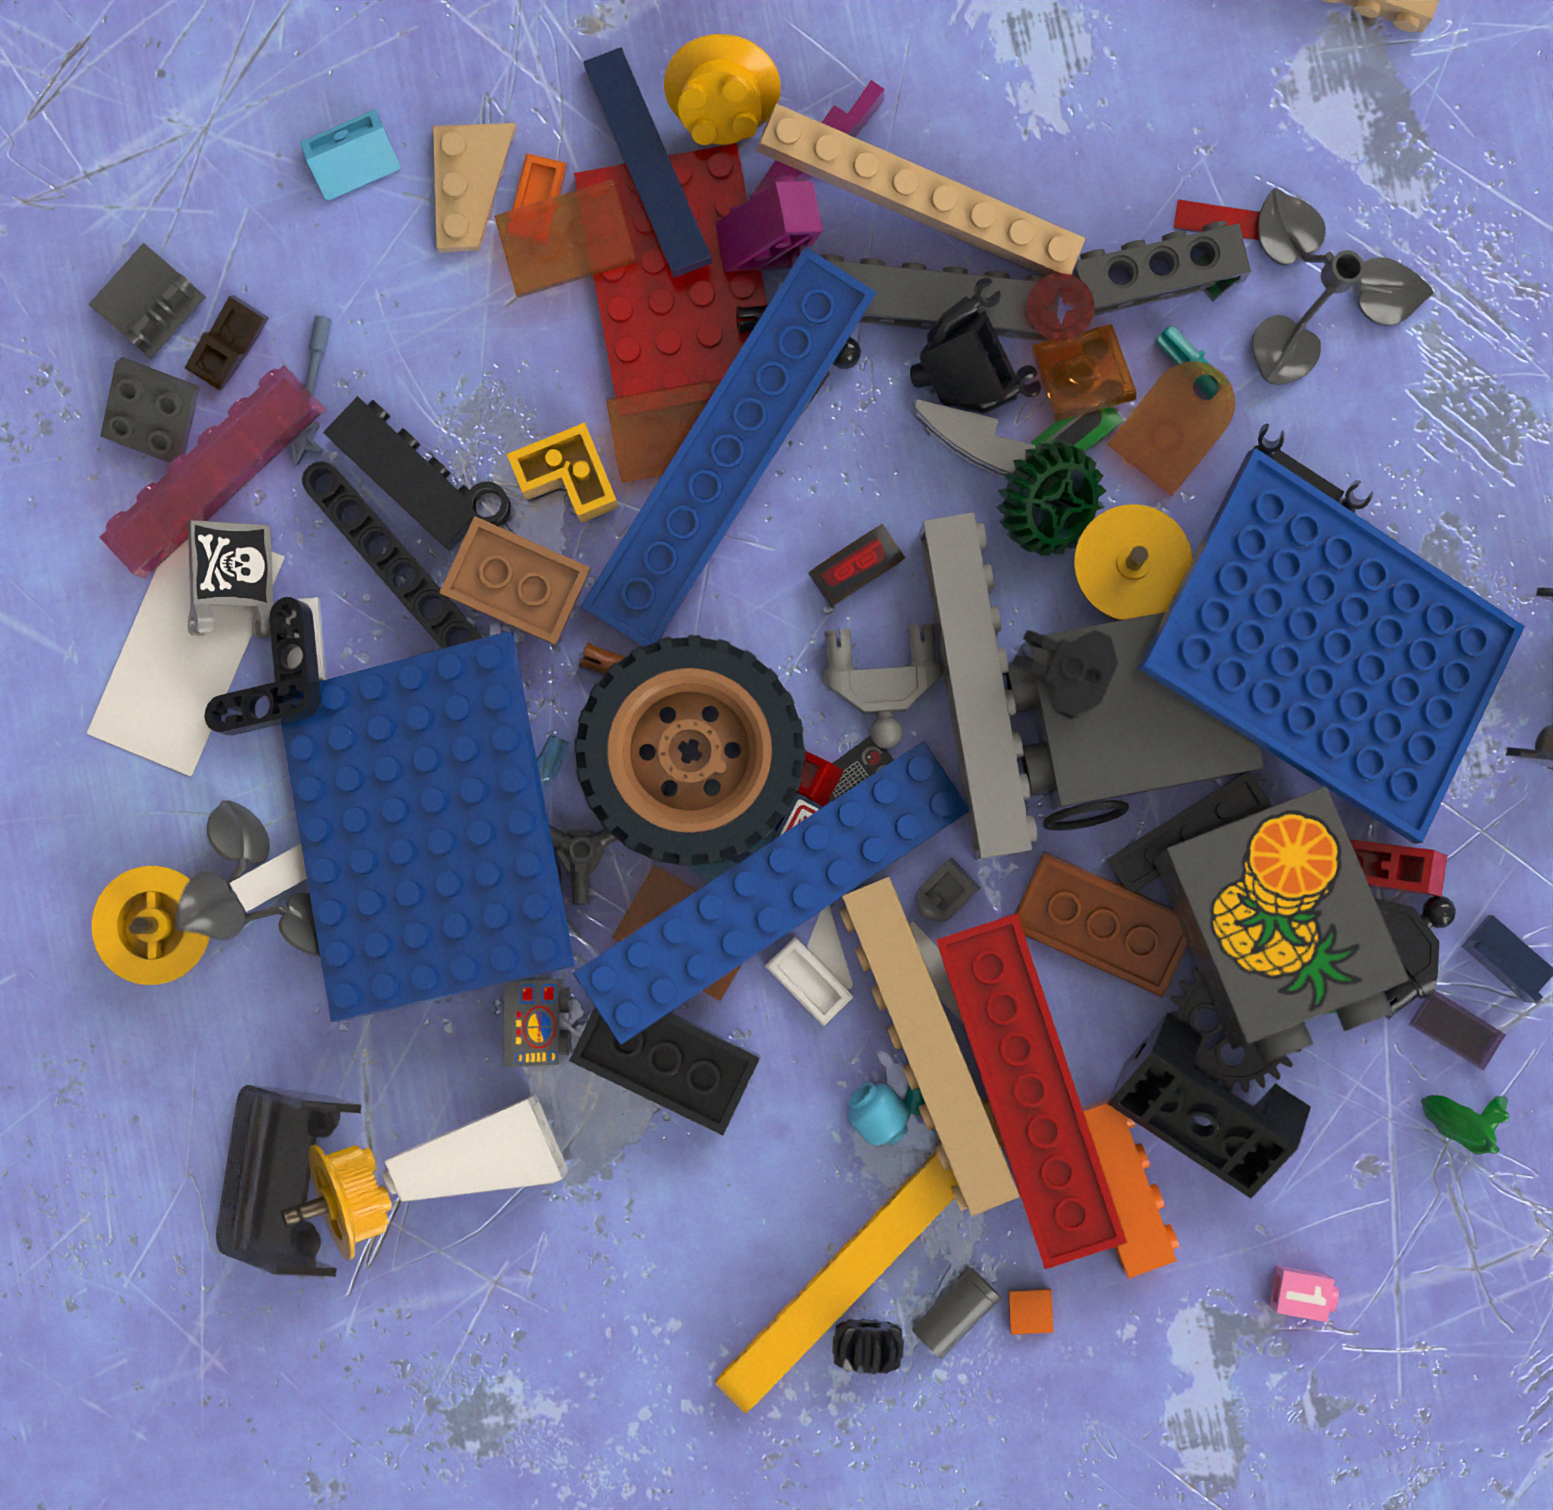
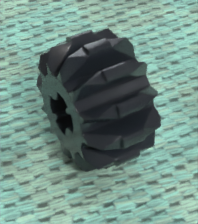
M864 1318L861 1320L849 1319L836 1325L832 1343L835 1365L846 1371H855L859 1374L870 1373L872 1375L875 1373L887 1374L900 1368L904 1352V1340L902 1339V1329L893 1325L889 1321L882 1322L877 1319L866 1320Z

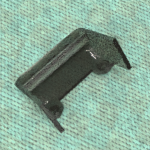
M245 1085L242 1087L236 1100L216 1228V1243L222 1254L274 1275L336 1277L337 1268L315 1260L321 1245L320 1235L316 1231L315 1226L309 1221L300 1220L299 1223L286 1227L281 1211L293 1206L297 1208L299 1204L307 1201L311 1175L308 1151L309 1147L316 1143V1137H329L339 1124L340 1112L361 1113V1104L329 1095L258 1085Z

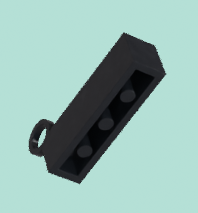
M357 396L323 432L449 552L465 537L474 516L498 527L503 526L511 516L512 505L510 499L499 485L493 482H480L469 490L463 484L457 490L446 479L451 472L434 456L426 461L416 451L421 444L404 428L398 433L395 432L386 423L391 416L373 399L366 404ZM489 494L499 496L501 498V507L495 515L483 517L477 514V504L483 496Z

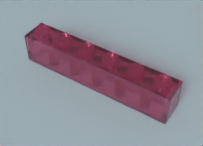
M285 365L279 369L274 368L267 372L258 383L259 388L250 397H243L236 401L228 410L229 416L220 425H214L206 429L197 440L198 445L189 454H182L175 458L167 467L168 473L159 482L150 483L145 486L136 496L137 502L128 511L117 513L107 522L105 526L107 530L99 538L132 574L144 579L150 575L188 539V521H207L327 409Z

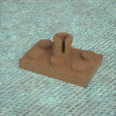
M474 516L439 593L557 646L591 568Z

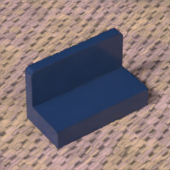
M1488 915L1461 947L1524 1002L1538 1004L1543 998L1539 991L1553 976V967L1496 917Z

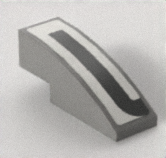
M917 399L913 415L930 434L963 459L998 477L1005 478L1003 474H1013L1016 469L1013 460L1021 459L1025 461V449H1035L1036 445L995 436L999 419Z

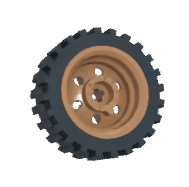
M701 635L658 639V642L644 647L641 645L632 650L631 654L618 663L616 661L607 669L608 672L590 691L589 699L584 709L581 710L578 719L579 726L574 743L578 782L581 784L590 810L594 812L601 825L630 850L661 863L665 862L679 866L722 862L725 859L746 852L759 841L765 839L790 809V805L802 780L801 774L803 762H805L802 721L798 717L794 706L795 702L790 692H787L781 684L778 675L771 668L768 669L756 659L757 656L748 650L743 651L730 645V642L725 640L701 638ZM713 706L718 710L719 715L714 722H707L703 719L702 711L705 707ZM665 707H671L676 712V718L671 723H664L659 717L660 711ZM690 740H694L699 743L697 751L702 756L697 762L692 759L690 764L681 761L683 753L678 750V747L682 742L688 745ZM729 742H736L740 746L741 752L737 758L732 759L725 755L724 747ZM650 744L655 748L656 754L652 760L646 761L641 759L639 755L641 746ZM714 779L719 782L720 791L717 795L709 796L705 793L704 784L707 780ZM667 780L674 781L678 786V791L673 797H667L661 791L662 784Z

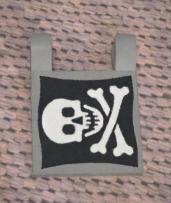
M188 521L191 602L188 632L193 636H203L213 631L214 618L210 606L255 608L252 620L253 636L256 638L269 637L271 635L269 616L273 606L270 525Z

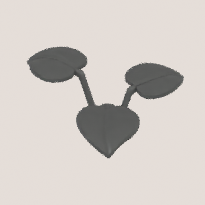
M1274 188L1269 193L1261 208L1258 219L1259 243L1265 254L1279 265H1289L1297 260L1299 256L1306 263H1324L1325 265L1321 270L1320 277L1323 286L1326 288L1299 320L1297 325L1287 316L1275 315L1260 323L1254 332L1252 352L1262 378L1270 384L1282 385L1292 383L1304 377L1316 365L1321 352V342L1314 333L1303 329L1334 293H1343L1353 286L1355 291L1361 292L1358 298V305L1364 316L1378 325L1392 326L1406 320L1421 304L1433 295L1434 291L1417 273L1392 259L1377 257L1363 262L1357 253L1350 250L1341 251L1335 256L1332 252H1327L1325 255H1310L1309 253L1318 250L1324 242L1326 232L1324 220L1310 204L1292 197L1278 188Z
M229 800L221 801L207 820V836L211 846L219 855L228 860H237V867L227 882L221 876L212 872L198 873L189 880L178 904L176 930L194 932L214 939L227 940L240 934L248 922L279 914L282 917L278 928L284 939L296 949L320 957L310 894H293L287 900V907L277 905L253 913H245V909L236 893L232 891L230 882L241 876L246 868V861L259 865L267 859L270 850L269 837L261 821L250 810Z

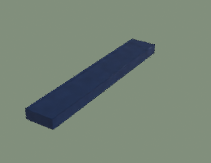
M622 47L583 61L584 69L673 278L711 264L712 257Z

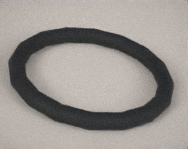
M1105 800L1076 805L1047 816L1043 821V827L1051 831H1064L1098 825L1126 814L1129 804L1122 800ZM1104 809H1115L1108 813L1094 816L1091 818L1076 821L1056 822L1066 817H1070L1085 812Z

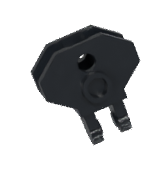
M1030 630L1026 631L1023 640L1035 648H1041L1052 653L1051 660L1048 666H1045L1025 655H1015L1012 664L1042 678L1041 683L1049 687L1055 713L1073 719L1101 704L1118 665L1111 636L1093 630L1072 642L1064 639L1057 642ZM1087 672L1093 673L1096 676V684L1093 685L1087 682L1085 678Z

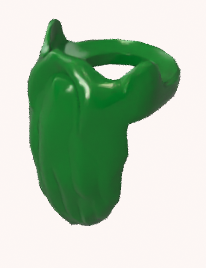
M1431 1095L1422 1098L1421 1103L1426 1118L1434 1124L1438 1132L1443 1136L1458 1142L1477 1155L1485 1153L1496 1154L1500 1151L1499 1147L1495 1145L1497 1140L1494 1131L1500 1123L1506 1122L1509 1119V1114L1506 1111L1507 1097L1495 1096L1485 1107L1481 1115L1445 1096Z

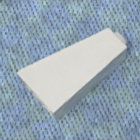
M534 1094L394 1155L385 1161L387 1170L383 1171V1176L391 1194L398 1193L401 1202L550 1184L562 1180L569 1170L537 1094Z

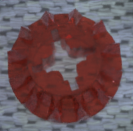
M1056 273L1042 278L1034 285L1028 296L1026 312L1028 313L1032 328L1041 333L1045 339L1051 338L1063 342L1079 336L1089 326L1094 314V299L1091 291L1082 280L1070 274ZM1057 291H1060V298H1062L1065 305L1076 307L1066 311L1062 324H1060V319L1057 318L1056 312L1049 311V309L1043 310L1047 309L1048 306L1054 305L1058 295Z

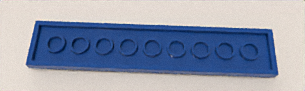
M804 247L583 601L582 608L643 647L658 642V639L662 637L877 295L876 291L812 250Z
M922 741L572 974L618 1044L622 1045L968 813L969 808L926 742Z

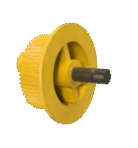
M314 1144L309 1147L308 1156L317 1198L299 1204L297 1208L293 1206L282 1210V1218L285 1226L289 1227L299 1223L300 1220L306 1221L323 1215L339 1252L345 1260H351L355 1255V1243L386 1231V1225L389 1223L386 1212L392 1210L390 1197L385 1186L378 1187L373 1174L377 1170L376 1163L369 1147L360 1149L359 1146L354 1145L325 1155L322 1149Z

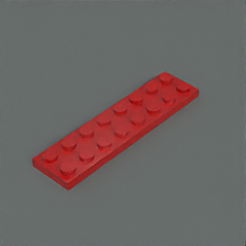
M1016 913L936 939L1044 1269L1046 1270L1126 1244L1127 1240L1018 914Z

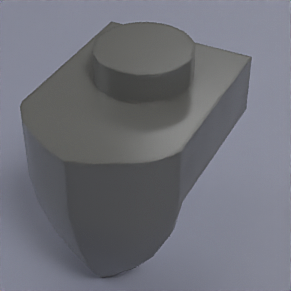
M950 858L918 889L916 904L920 914L925 918L939 922L946 921L952 918L981 887L953 858Z

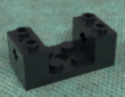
M1167 1012L1124 1063L1108 1105L1238 1191L1252 1198L1298 1150L1311 1106L1276 1083L1254 1107L1192 1067L1203 1035ZM1194 1117H1206L1213 1125L1203 1126L1196 1122Z

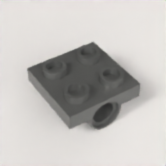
M121 357L115 362L100 436L178 466L185 457L200 386Z

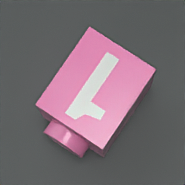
M1276 1265L1269 1307L1276 1313L1328 1322L1329 1312H1335L1337 1307L1338 1287L1334 1286L1335 1280L1327 1274Z

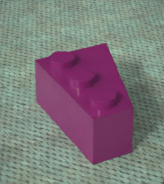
M782 176L771 180L770 186L765 190L752 193L749 196L750 200L746 203L730 208V213L715 223L725 272L792 268L804 247L812 246L822 233V224L813 181H796L794 176Z

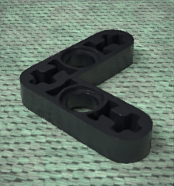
M283 597L274 603L270 611L269 622L275 682L212 698L207 704L204 715L205 722L211 730L225 735H237L306 719L318 710L321 694L312 610L308 604L292 597ZM292 610L296 611V617H293L290 620V624H287L286 618L292 616ZM294 633L298 634L299 638H295ZM300 647L303 654L301 663L291 669L287 662L288 655L292 649ZM300 691L304 692V698L298 700V706L283 702L282 698L287 700L299 697ZM267 696L270 702L269 710L265 716L258 718L255 713V705L261 697ZM228 709L241 711L242 716L238 714L227 716L225 722L221 720L222 715H225Z

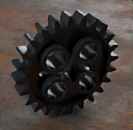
M1193 968L1191 972L1195 982L1192 985L1184 981L1179 982L1182 989L1186 992L1185 996H1171V1000L1180 1006L1179 1011L1168 1013L1203 1035L1193 1062L1197 1066L1196 1070L1203 1074H1209V1078L1216 1083L1219 1079L1224 1080V1087L1230 1092L1234 1082H1240L1244 1093H1247L1249 1090V1080L1253 1079L1256 1080L1261 1088H1265L1264 1075L1267 1073L1279 1080L1281 1077L1276 1066L1281 1063L1292 1067L1291 1060L1285 1055L1265 1063L1256 1041L1242 1046L1244 1056L1240 1063L1236 1065L1225 1064L1220 1058L1221 1048L1229 1042L1226 1035L1213 1047H1205V1042L1222 1031L1223 1027L1218 1015L1217 1025L1214 1029L1203 1032L1195 1027L1193 1018L1198 1010L1202 1008H1210L1215 1012L1216 1010L1200 972Z

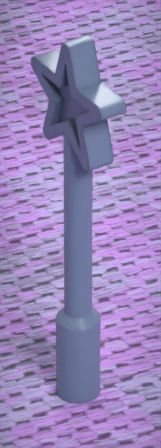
M315 316L309 345L311 357L299 422L297 423L292 417H289L287 419L289 434L277 439L275 442L280 447L292 449V457L295 464H300L306 451L320 454L323 452V449L313 440L320 425L318 422L309 424L321 355L326 351L331 319L324 316Z

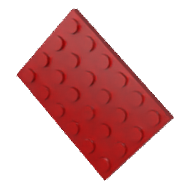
M737 143L668 156L712 257L711 264L673 278L626 165L620 164L574 173L620 418L708 402L751 332L738 333L737 323L754 321V318L736 319V307L767 305L761 270L725 272L715 224L730 213V208L748 201Z

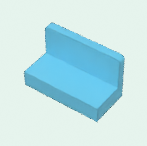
M376 109L300 142L306 161L326 200L334 199L401 168Z

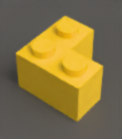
M585 422L507 454L526 500L565 486L581 523L619 508Z

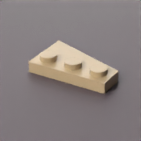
M516 123L433 126L436 244L438 252L480 251L494 206L493 201L498 184L505 170L508 151L517 130Z

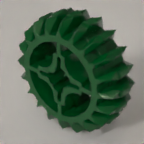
M1054 442L1052 445L1049 443H1039L1037 450L1025 449V461L1021 459L1013 460L1016 468L1013 474H1003L1008 484L1006 488L997 490L1005 498L1001 504L996 506L999 512L1004 514L999 523L1008 530L1007 536L1028 552L1033 551L1041 556H1049L1051 553L1064 555L1066 547L1076 549L1078 537L1082 535L1089 523L1096 518V511L1105 508L1102 502L1098 501L1099 497L1107 492L1099 484L1104 475L1098 469H1095L1097 462L1087 456L1080 448L1070 447L1062 442Z

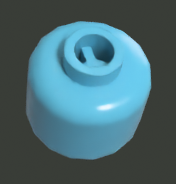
M869 1082L857 1089L848 1101V1106L850 1107L847 1113L848 1121L867 1143L873 1146L885 1143L893 1145L905 1136L908 1131L906 1124L910 1117V1110L891 1086L885 1083L874 1084Z

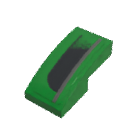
M1096 389L1031 441V444L1036 445L1035 449L1037 450L1039 443H1049L1052 445L1054 442H1062L1070 447L1080 448L1085 453L1125 420L1111 404H1106L1098 398V389Z

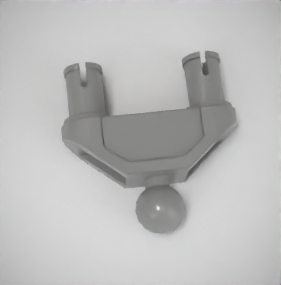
M920 624L907 626L911 663H908L907 667L857 670V667L852 666L851 630L840 629V647H837L836 630L824 632L827 669L823 670L822 683L861 713H877V719L870 728V736L874 744L880 748H894L903 738L902 725L894 718V712H905L943 675V666L940 661H936L935 624H924L922 626L924 642L920 638Z

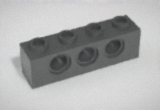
M1219 221L1202 227L1203 232L1187 235L1185 230H1180L1162 236V241L1146 245L1145 240H1136L1122 245L1121 251L1105 254L1104 249H1097L1080 255L1081 260L1076 261L1072 272L1083 318L1205 291V288L1215 285L1216 281L1224 279H1236L1237 281L1234 284L1245 282L1251 273L1240 224L1227 226L1226 221ZM1194 250L1208 252L1211 256V264L1207 266L1196 265L1190 257V252ZM1154 259L1166 261L1170 266V273L1164 276L1156 275L1150 269L1149 262ZM1115 268L1123 269L1129 274L1130 282L1125 285H1117L1110 280L1108 272Z

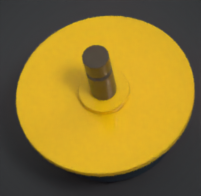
M1129 504L1111 508L1101 513L1089 523L1077 543L1074 569L1083 595L1097 610L1114 619L1126 620L1166 612L1193 560V556L1185 533L1171 517L1149 506Z

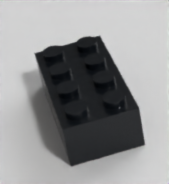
M594 1007L569 1061L720 1135H724L761 1055L672 1012H669L622 1045H619Z

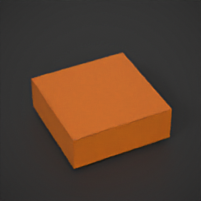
M1050 1288L1008 1290L1011 1335L1054 1333L1052 1292Z

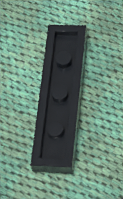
M1243 773L1105 860L1119 883L1126 889L1135 892L1160 876L1154 859L1165 849L1264 811L1272 805L1252 773Z

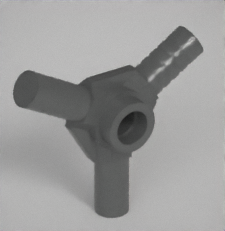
M549 824L552 844L558 848L556 853L567 872L572 873V904L587 905L589 904V873H593L604 854L603 848L618 839L611 833H608L605 828L597 833H594L593 830H568L565 834Z

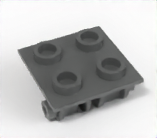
M143 243L89 305L152 359L206 296Z

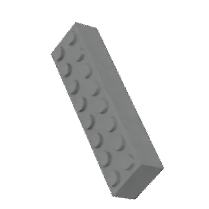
M974 512L924 520L919 534L965 803L969 808L967 815L975 860L1032 850L1031 842L1038 840L1034 816H1026L1024 801L1030 799L1027 774H1019L1017 759L1023 756V748L1019 731L1012 732L1010 718L1016 714L1012 689L1005 690L1003 676L1009 672L1005 648H997L995 635H998V631H1001L998 606L990 607L988 594H991V589H994L992 568L990 564L983 565L981 553H984V548L987 547L985 527L983 522L976 523Z

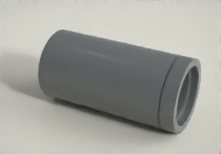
M970 1268L911 1329L936 1356L942 1359L1001 1297L973 1268Z

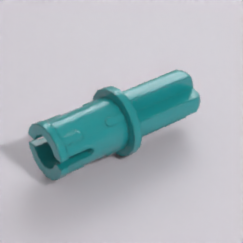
M1174 326L1166 328L1157 337L1156 344L1181 369L1178 374L1180 376L1185 374L1209 401L1228 385L1229 381L1224 379L1203 357L1205 352L1203 350L1198 352Z

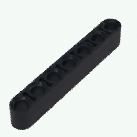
M320 461L312 463L305 469L302 476V484L307 494L442 649L451 647L450 638L457 630H467L470 633V641L483 638L450 598L439 593L441 588L334 466ZM323 474L333 475L334 483L332 488L325 493L316 492L315 482L318 477ZM350 505L360 506L361 516L358 521L353 524H344L342 513L345 508ZM377 536L387 537L389 545L385 553L379 556L371 555L369 553V544L372 539ZM404 567L414 568L416 577L412 585L403 588L398 587L396 575L399 570ZM433 598L441 599L443 602L442 613L435 619L425 618L423 615L424 604Z

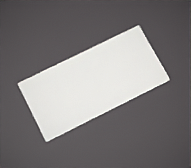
M180 514L90 723L87 734L191 777L211 733V729L205 722V709L212 698L228 693L252 636V620L255 608L210 606L214 618L213 631L203 636H193L188 632V618L191 606L188 521L194 519ZM271 551L272 580L274 584L284 561V556Z

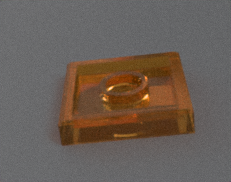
M1112 324L1032 345V355L1055 421L1136 400L1137 392Z

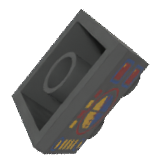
M526 978L504 983L503 1067L559 1065L562 1063V1055H569L570 1030H563V1013H570L571 992L570 987H563V978Z

